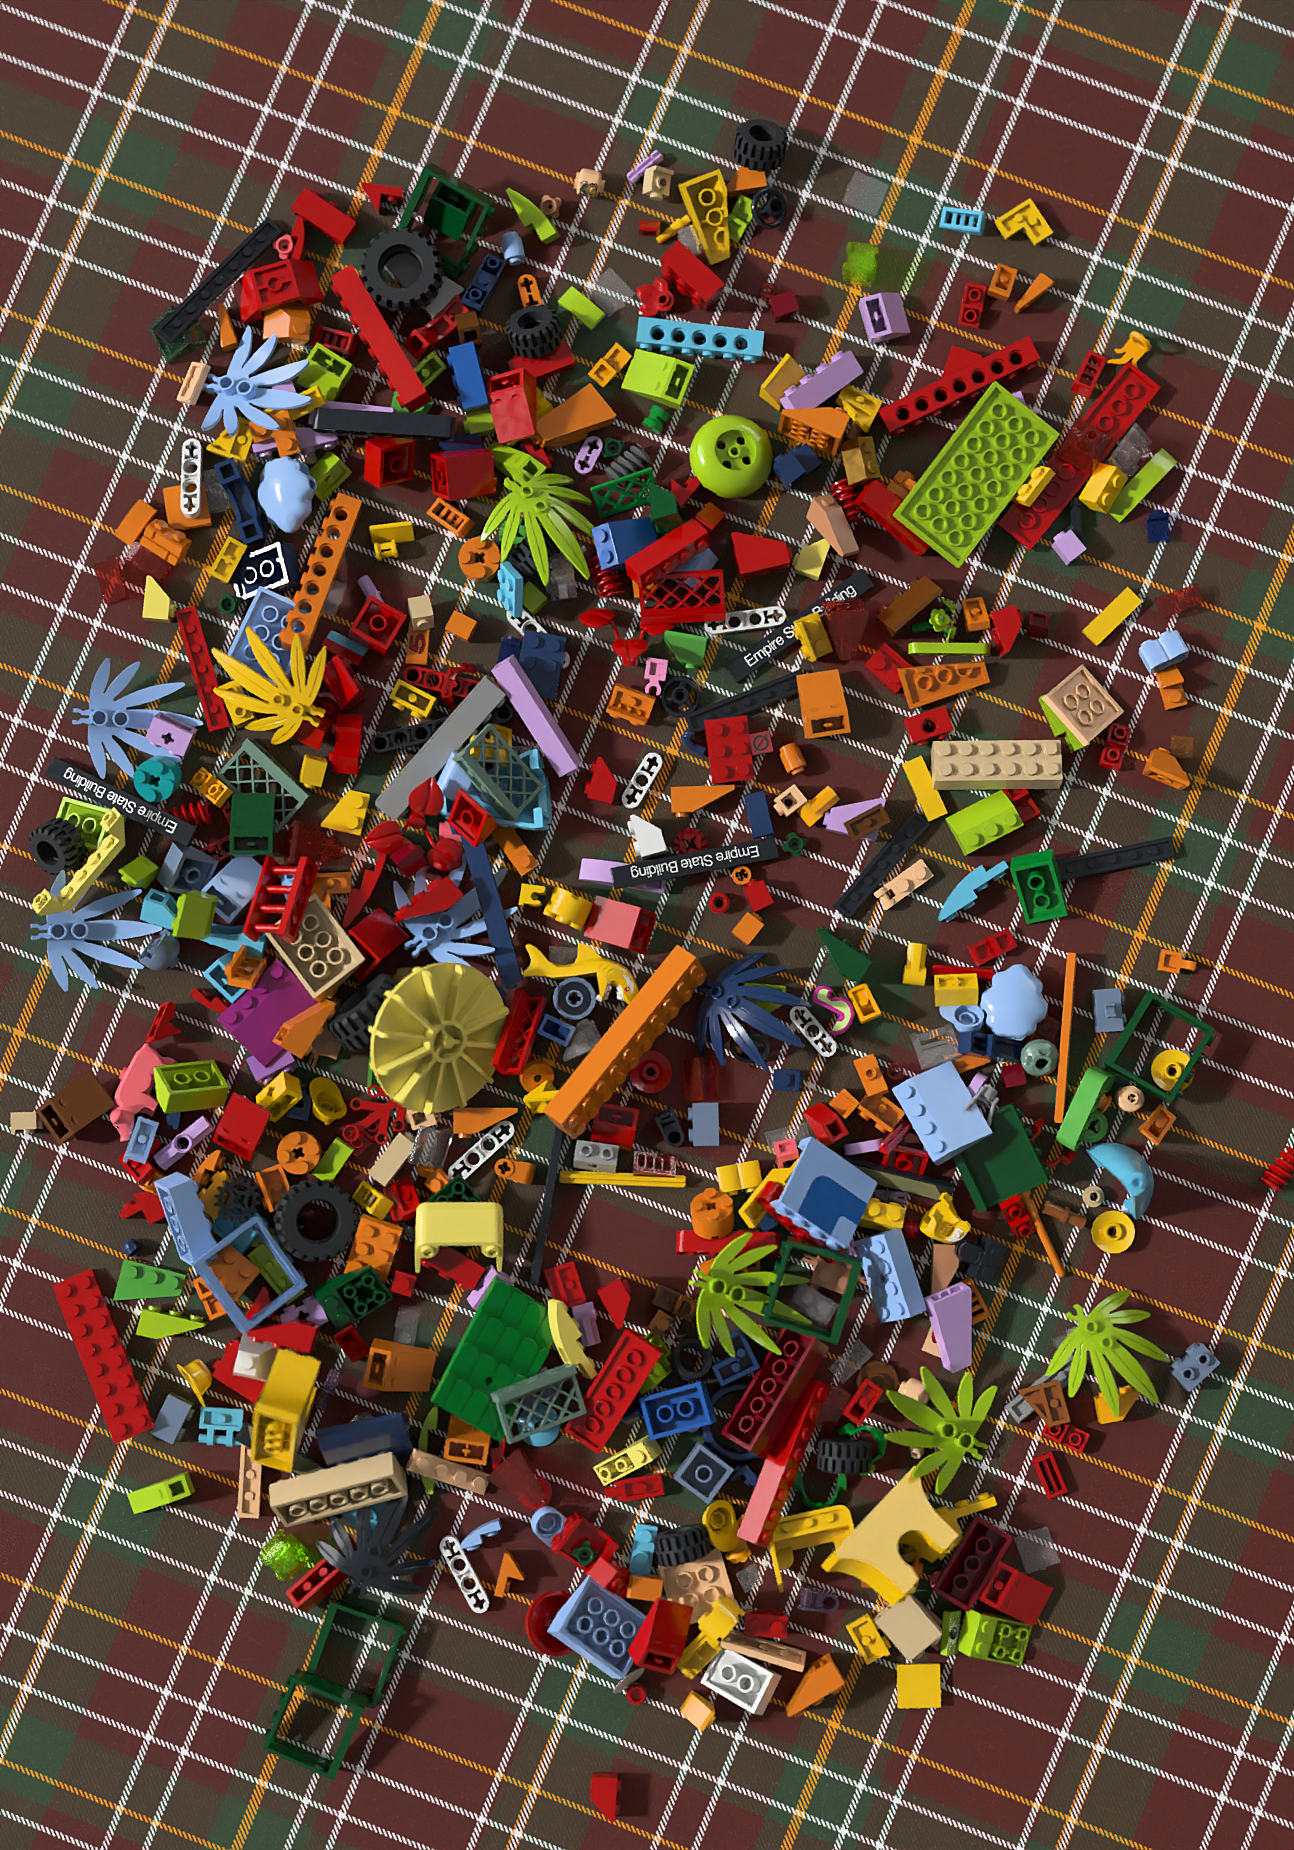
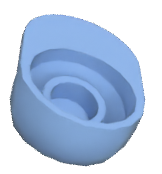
M978 1005L940 1006L939 1008L942 1017L952 1022L959 1032H978L984 1024V1012Z
M544 1506L538 1509L532 1516L531 1527L537 1537L547 1546L551 1547L553 1537L557 1533L560 1534L564 1529V1523L567 1518L557 1509Z

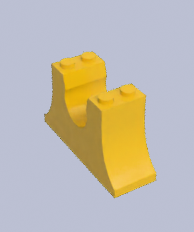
M278 1350L269 1378L254 1410L250 1461L292 1473L303 1433L317 1394V1388L314 1385L320 1370V1361H317L314 1357H303L291 1350Z
M915 1466L821 1565L827 1572H844L861 1579L871 1586L892 1607L897 1602L902 1604L915 1591L916 1587L914 1584L919 1580L911 1566L907 1565L900 1558L897 1544L904 1543L912 1546L921 1557L933 1563L937 1558L942 1560L956 1545L954 1540L959 1536L935 1512L928 1502L922 1488L921 1477H912Z

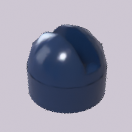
M129 1239V1242L125 1241L123 1244V1250L128 1257L134 1256L142 1249V1246L136 1239Z

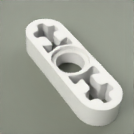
M649 753L644 757L624 791L622 803L626 808L634 809L639 806L661 769L662 759L657 753ZM655 757L657 758L656 763L658 766L651 768L650 772L654 773L653 776H650L646 771H641L642 767L647 770L649 766L647 760H652ZM639 775H645L648 778L646 786L640 787L636 784V778ZM632 785L637 790L643 791L641 795L637 792L635 796L636 803H627L628 799L626 796H631L634 792V789H630Z
M794 1006L789 1014L791 1021L820 1055L824 1057L832 1056L837 1048L835 1041L806 1007ZM796 1009L798 1011L803 1010L805 1012L803 1014V1017L806 1020H808L809 1017L812 1019V1021L808 1022L803 1029L800 1026V1024H803L802 1020L794 1019V1016L796 1015L794 1011ZM810 1025H816L819 1028V1034L816 1037H810L807 1034V1028ZM822 1034L826 1036L823 1038V1041L832 1044L830 1047L832 1051L830 1053L828 1051L822 1052L823 1045L820 1042L817 1045L814 1043Z

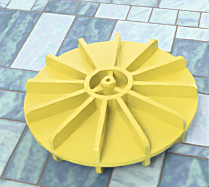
M447 961L431 964L423 968L415 967L413 968V973L401 981L392 992H385L384 995L387 999L379 1011L375 1025L369 1026V1031L372 1032V1061L369 1065L370 1069L374 1070L380 1086L392 1100L409 1110L432 1115L457 1106L460 1108L467 1106L466 1101L479 1092L487 1082L490 1084L494 1082L491 1076L496 1068L491 1063L506 1015L509 1014V1009L504 1006L502 998L491 979L473 967Z

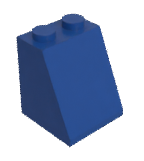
M650 517L608 522L591 529L601 570H626L625 561L659 540L655 523H651Z

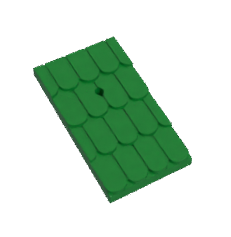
M495 1275L431 1398L432 1402L502 1443L505 1438V1432L496 1403L492 1401L490 1393L537 1375L554 1342L549 1325L548 1307ZM511 1402L503 1405L505 1414L511 1417L516 1405Z

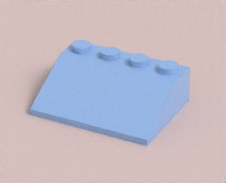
M259 586L229 649L228 655L252 668L277 686L263 670L251 649L245 631L247 626H250L274 655L290 680L292 676L291 652L281 649L279 635L282 628L286 629L288 625L286 621L287 614L290 609H294L296 603ZM302 608L300 610L302 613L305 614L311 612V610L308 608ZM299 626L293 628L295 632H302L304 630Z
M952 1061L909 1078L892 1089L932 1161L937 1166L993 1134L976 1103L968 1111H964V1107L970 1102L972 1096Z
M588 1575L557 1613L548 1632L611 1678L624 1679L634 1662L628 1649L647 1616L622 1598L605 1590Z

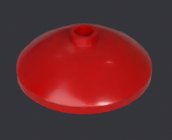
M561 1590L544 1592L532 1602L527 1612L526 1632L528 1638L539 1652L547 1656H564L573 1651V1649L548 1632L549 1626L547 1624L549 1619L553 1622L557 1613L572 1596L568 1592Z

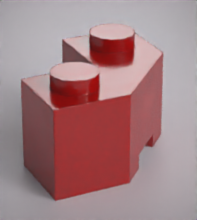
M338 713L337 721H333L332 734H335L334 751L329 753V764H332V773L358 775L361 762V740L363 741L364 716Z

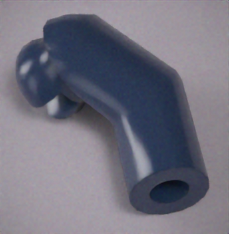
M634 1406L631 1411L624 1414L620 1422L630 1425L640 1421L643 1418L642 1407Z

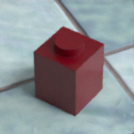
M793 290L769 297L768 300L774 322L799 315V308L802 307L799 296L795 295Z
M410 841L390 856L400 872L408 879L428 863L424 858L426 853L419 844L415 846Z

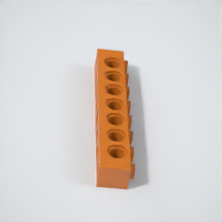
M339 492L336 499L332 498L328 509L331 513L329 518L325 517L321 529H324L322 536H317L314 545L317 548L315 554L311 553L307 563L310 568L308 573H303L300 584L303 586L301 591L297 590L293 599V603H296L293 610H289L286 617L288 625L286 629L282 628L280 632L281 649L291 652L294 635L299 633L304 657L306 656L360 515L362 500ZM344 516L346 520L339 521L336 517ZM336 534L339 538L331 539L329 535ZM328 552L332 554V556L326 558L322 556V554ZM323 571L325 575L317 576L315 572ZM314 589L318 591V593L315 595H311L308 593V591ZM302 608H308L311 610V612L305 614L302 613L300 610ZM299 626L304 630L302 632H295L293 628Z

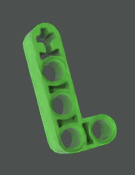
M1097 1066L1087 1069L1057 1133L1056 1142L1074 1151L1079 1148L1103 1094L1109 1092L1115 1082V1075Z

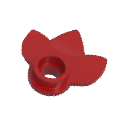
M656 277L653 286L642 285L636 290L639 299L644 302L638 310L641 316L654 317L660 311L666 312L671 310L675 304V298L669 292V285L662 278ZM663 298H667L665 303H661Z

